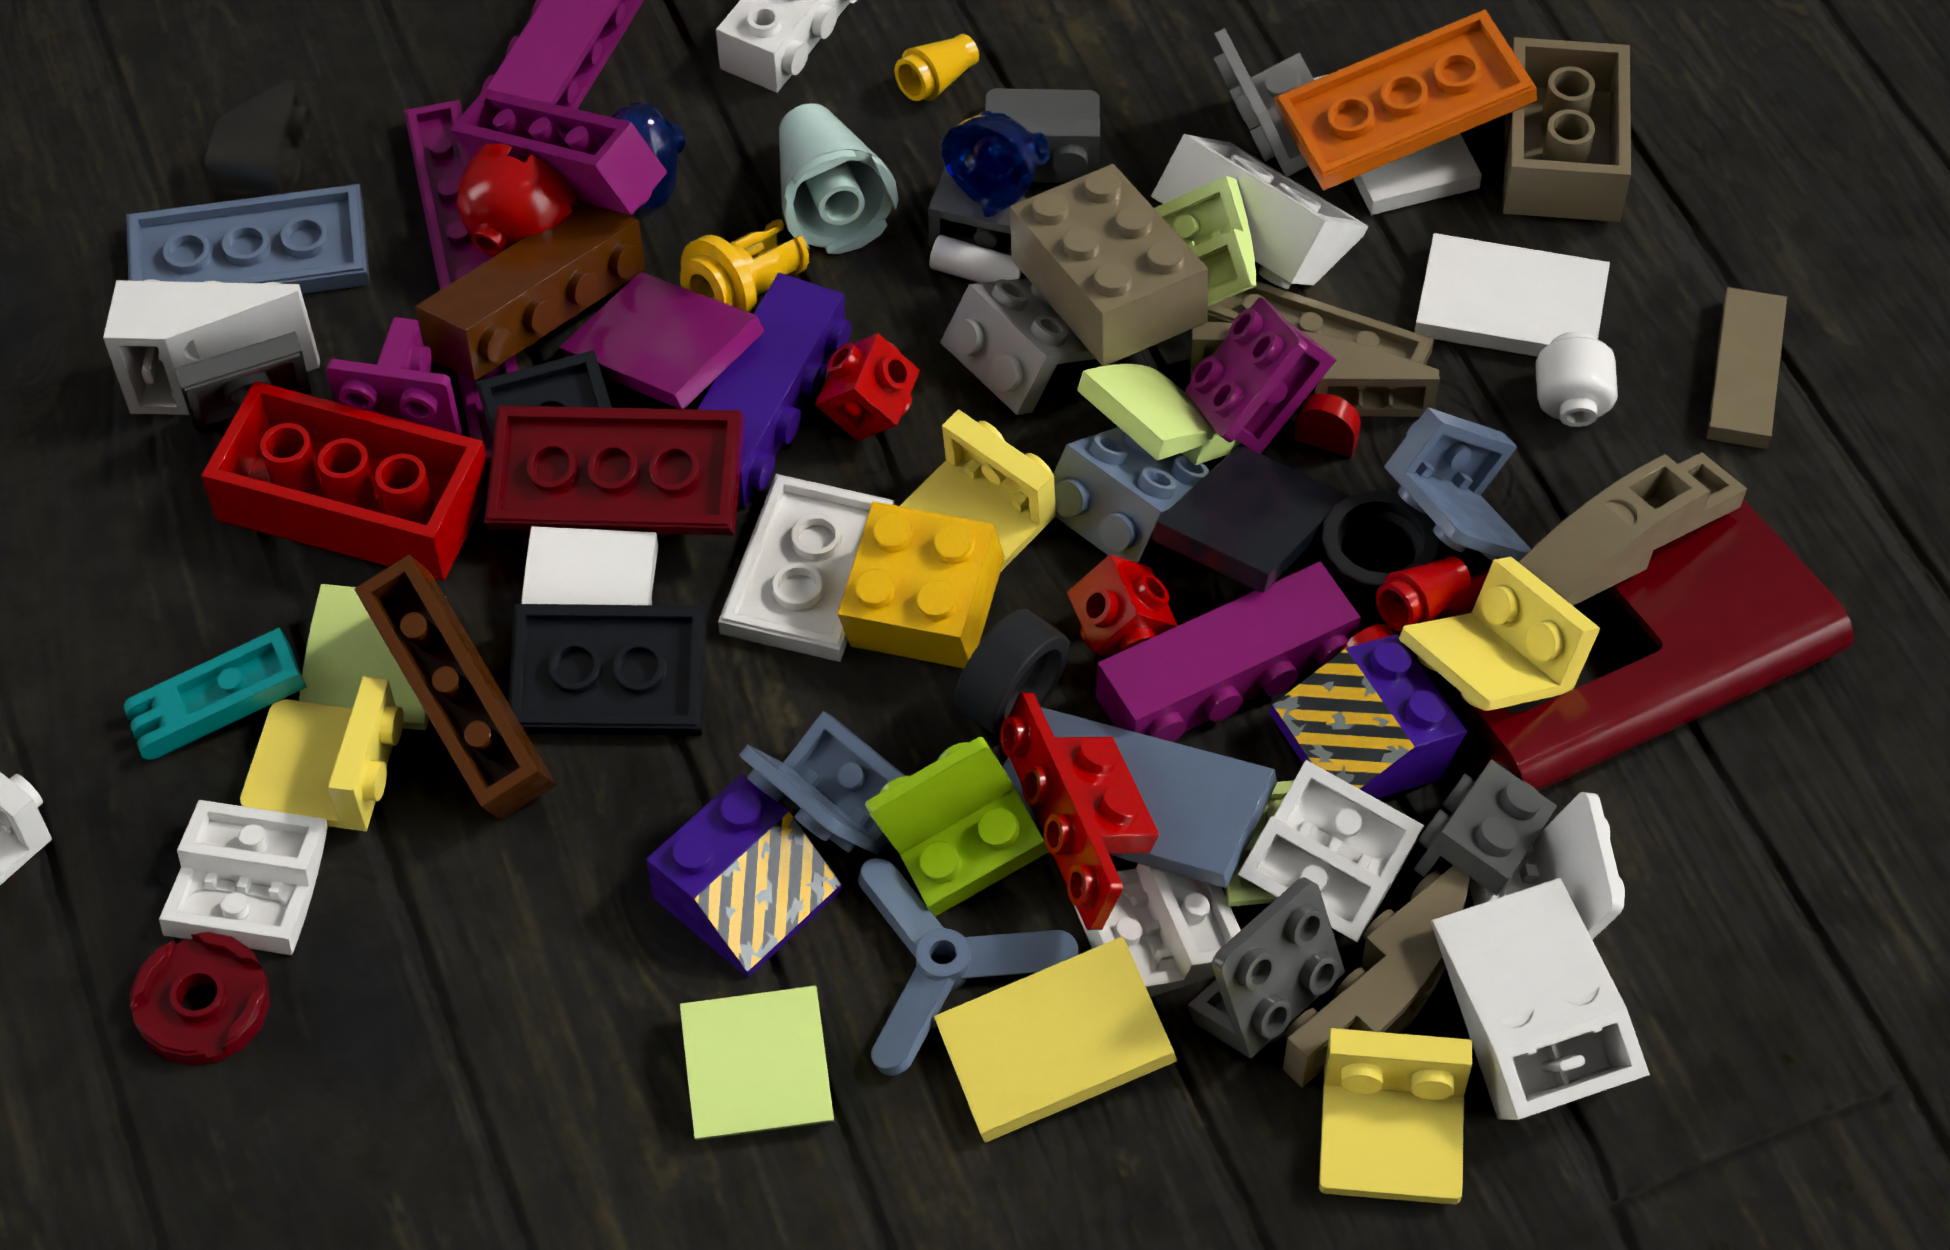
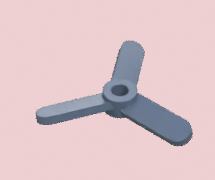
M878 858L870 859L863 864L858 876L860 887L916 958V968L871 1051L873 1063L879 1072L884 1075H898L911 1066L935 1021L934 1016L940 1012L950 991L958 989L968 979L1030 975L1078 955V944L1075 938L1063 930L964 937L955 930L943 928L899 870L889 861ZM941 956L953 959V961L947 964H938L933 960Z

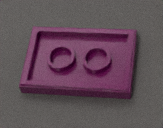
M640 272L559 348L564 357L594 350L602 377L676 408L684 409L759 338L764 329L757 315Z

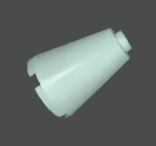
M811 103L797 106L789 111L779 127L781 204L783 219L788 231L794 238L802 235L808 249H810L808 244L824 247L829 254H841L862 248L882 234L888 226L885 219L892 207L894 206L896 210L899 198L893 174L888 166L826 107Z

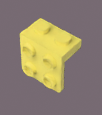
M958 409L942 425L946 461L900 506L994 523L1005 557L1002 571L1056 517L1054 474L1038 456L1032 453L1023 454L1007 443L1001 433L986 421L976 422Z
M363 676L353 708L282 699L273 703L269 709L240 796L242 806L326 819L327 826L367 832L375 803L380 801L384 793L387 777L386 767L392 747L398 744L403 729V709L395 704L389 680Z

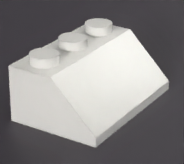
M1186 134L1182 136L1151 195L1152 198L1164 204L1225 176L1235 178L1248 220L1254 258L1261 265L1258 274L1269 282L1285 289H1289L1291 284L1314 286L1364 236L1369 227L1231 142Z

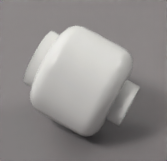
M1575 331L1557 336L1548 346L1540 351L1536 359L1537 398L1541 409L1552 418L1561 420L1565 425L1582 427L1592 424L1597 420V417L1604 415L1613 408L1618 397L1616 361L1612 349L1605 343L1599 341L1592 334Z

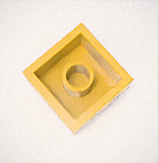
M873 501L837 613L850 646L965 668L972 653L980 643L1005 558L995 524Z

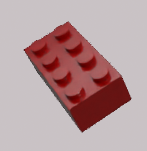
M254 381L201 477L216 520L388 567L410 554L431 572L434 579L444 582L487 498L490 471L482 440Z

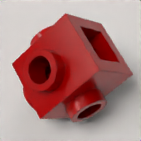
M879 333L854 344L848 342L839 347L831 356L827 364L829 374L815 405L856 441H860L897 426L900 418L906 413L912 403L911 391L920 370L901 354L894 344L888 342Z
M1109 554L1067 592L1082 625L1080 633L1084 642L1094 653L1100 656L1111 657L1178 626L1168 605V591L1162 582L1155 577L1151 567Z

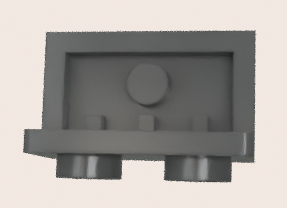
M1491 759L1476 781L1464 774L1446 798L1442 806L1452 814L1449 816L1442 810H1439L1423 831L1417 843L1427 850L1413 870L1422 877H1425L1441 856L1497 896L1515 872L1557 805L1541 795L1533 786L1520 780Z

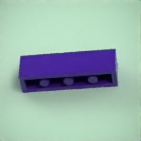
M779 272L754 315H757L764 332L714 380L698 409L741 410L745 417L737 507L746 509L757 488L763 490L768 485L774 471L776 454L783 443L790 444L793 441L800 425L801 411L808 398L815 399L821 392L826 378V367L831 356L839 347L848 343L851 333V322L846 320L843 293Z

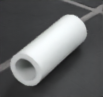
M939 235L934 242L929 261L931 269L977 283L995 282L1001 279L1027 278L1014 263L1011 255L944 235Z

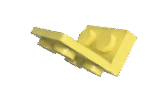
M1505 557L1493 560L1472 613L1406 625L1402 629L1399 640L1417 654L1421 664L1438 672L1456 687L1467 703L1484 711H1490L1563 695L1573 690L1600 627L1514 558Z
M1330 1029L1323 1080L1319 1189L1322 1193L1452 1205L1460 1202L1463 1184L1464 1094L1472 1067V1040Z

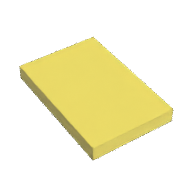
M1123 936L934 1016L985 1143L1177 1062L1174 1050Z

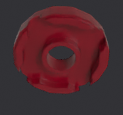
M211 932L191 934L192 939L183 940L178 944H175L173 940L158 948L139 968L130 990V1008L133 1011V1021L147 1047L167 1061L195 1066L219 1062L242 1050L258 1033L269 1009V982L253 951L233 937ZM208 985L217 989L214 1001L206 1008L196 1011L183 1008V1000L186 994L193 988Z

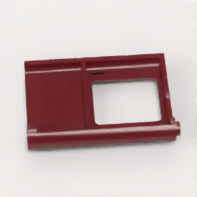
M1743 499L1740 508L1653 550L1646 570L1608 588L1658 645L1660 650L1656 653L1522 713L1509 712L1505 707L1490 711L1476 708L1467 703L1462 698L1461 692L1438 672L1424 665L1423 667L1447 695L1452 705L1459 710L1489 748V757H1486L1484 761L1485 767L1492 759L1514 776L1540 791L1850 649L1853 643V629L1851 621L1838 599ZM1490 569L1472 576L1470 587L1462 592L1458 598L1433 620L1472 613Z

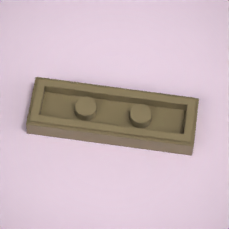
M1727 287L1723 302L1706 439L1768 449L1773 429L1787 304L1786 296Z

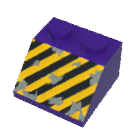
M1398 634L1345 648L1272 704L1269 711L1270 716L1303 764L1305 760H1308L1376 799L1441 780L1467 733L1463 724L1410 650L1399 640Z
M742 773L646 859L653 899L747 978L757 971L842 891L841 883L792 814L776 800L755 786Z

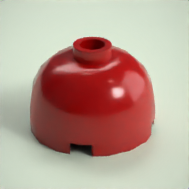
M486 144L477 150L462 174L457 192V211L465 229L471 235L473 244L481 252L491 257L498 255L526 236L539 234L556 226L572 213L571 207L576 201L574 191L558 172L532 154L529 155L525 163L517 158L507 156L512 146L505 144Z

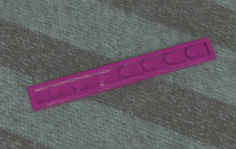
M460 100L404 110L440 290L493 258L481 252L473 244L471 235L465 229L457 211L458 184L466 166L472 159L450 131L463 115ZM514 355L492 372L480 377L476 381L518 370L516 356ZM457 373L470 438L483 441L490 471L493 442L474 380Z

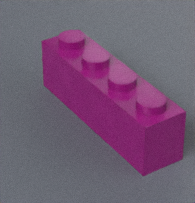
M537 0L526 27L520 36L512 38L507 48L506 58L495 75L491 74L487 77L481 93L486 88L578 109L644 0Z
M486 88L450 129L471 158L477 150L486 144L512 146L507 156L517 158L524 163L530 154L543 160L568 183L574 191L576 201L632 215L637 208L648 201L652 190L667 173L632 122Z
M1320 561L1274 582L1264 593L1256 590L1097 662L1096 698L1115 727L1175 742L1185 731L1209 720L1213 722L1224 720L1233 715L1241 705L1265 694L1269 696L1278 695L1290 688L1297 679L1317 671L1334 658L1344 644L1358 633L1361 617Z

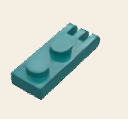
M279 627L128 698L123 707L127 718L131 721L130 726L133 735L138 740L137 746L141 756L144 759L152 760L307 688L289 642Z

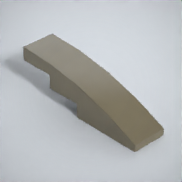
M1207 321L1191 329L1190 377H1192L1197 365L1203 359L1212 356L1226 339L1232 323ZM1302 331L1327 349L1337 360L1307 397L1315 394L1338 396L1349 402L1356 409L1359 416L1421 417L1428 407L1435 409L1440 380L1438 369L1380 348L1319 333Z

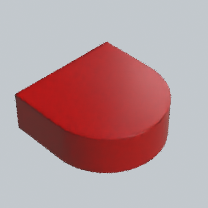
M1331 394L1309 396L1304 401L1297 416L1294 440L1352 458L1359 440L1360 416L1349 402Z

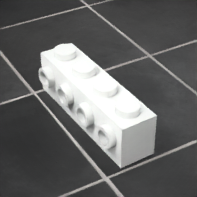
M740 0L716 29L720 69L778 93L791 75H797L801 72L807 61L808 54L821 38L826 39L832 33L837 18L847 5L855 3L857 0Z

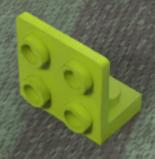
M983 737L949 747L939 756L936 762L911 776L898 777L888 782L878 795L865 803L870 816L900 854L927 908L935 917L1049 852L1044 838L1018 790Z

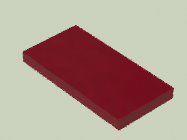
M497 405L484 523L489 530L531 531V526L641 531L656 532L657 534L735 536L745 417L741 410Z

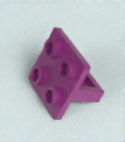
M1259 297L1251 308L1243 310L1235 318L1230 327L1229 335L1214 354L1203 359L1197 365L1185 392L1220 437L1228 442L1236 439L1249 449L1261 454L1337 360L1327 349L1286 321L1271 303Z
M393 318L377 365L331 359L329 361L326 373L334 402L463 435L451 380L445 374L430 372L432 362L431 349L423 344L418 320Z

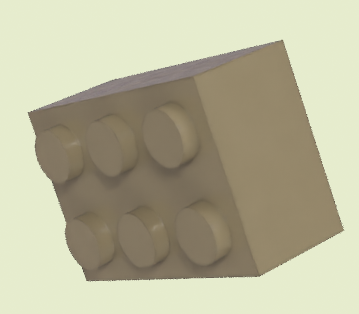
M1514 37L1512 51L1536 86L1537 101L1505 114L1503 214L1620 222L1631 178L1630 45Z
M1114 164L1010 206L1012 260L1102 366L1114 363L1207 322L1208 268Z

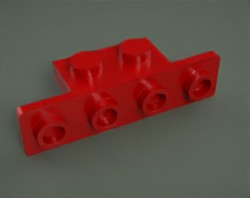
M1019 693L1009 716L1004 719L1001 726L1000 743L1005 755L1009 756L1022 785L1024 799L1031 805L1044 833L1046 848L1054 856L1067 884L1070 901L1077 907L1087 930H1102L1123 890L1122 881L1109 854L1150 853L1160 834L1114 738L1054 737L1035 694Z

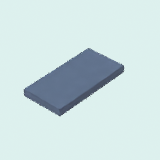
M359 184L126 214L128 281L154 279L173 282H278L282 284H299L302 294L370 285L363 197Z
M1041 707L1054 737L1114 738L1160 835L1150 853H1118L1109 855L1227 888L1277 784L1275 769ZM1008 756L1003 769L1018 790L1042 836H1044L1031 805L1024 799L1021 782Z

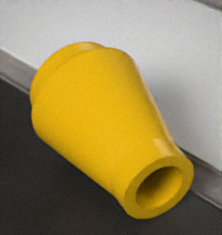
M959 34L951 39L908 48L903 52L902 58L895 64L894 71L897 84L901 91L913 101H920L922 99L932 101L968 68L978 63V48L972 38L966 34Z

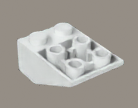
M154 279L144 281L116 280L103 339L130 414L189 415L174 368L294 331L302 349L306 371L309 372L317 369L320 365L318 350L299 284H282L278 282L222 283L219 281L173 282Z
M1561 878L1430 920L1498 1119L1519 1120L1650 1075L1627 1008Z

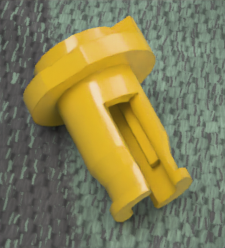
M782 219L772 221L766 225L764 231L751 232L731 243L715 235L702 236L690 242L683 250L680 271L681 287L754 314L757 306V296L770 288L778 272L796 276L806 270L809 263V251L806 241L800 235L778 246V232L784 229Z

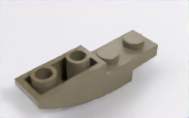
M1704 453L1697 454L1679 464L1664 454L1629 473L1586 502L1544 537L1519 563L1573 606L1646 570L1653 550L1740 508L1747 488Z
M1454 865L1443 874L1439 870L1431 872L1415 888L1409 903L1396 913L1391 909L1384 911L1370 924L1363 937L1366 943L1361 968L1354 970L1342 981L1335 992V999L1319 1012L1314 1008L1308 1009L1292 1023L1286 1032L1287 1044L1283 1070L1298 1085L1303 1088L1324 1070L1331 1028L1402 1034L1415 1019L1435 989L1446 967L1430 920L1464 910L1470 877Z

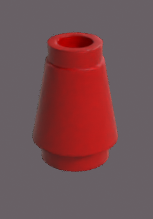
M1449 556L1445 559L1390 573L1376 593V605L1382 619L1392 629L1402 632L1403 627L1406 625L1432 621L1458 598L1462 592L1470 587L1471 576L1469 570L1459 558Z

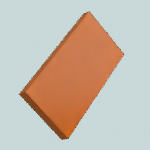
M1486 9L1280 94L1274 97L1276 112L1324 191L1537 101V88Z

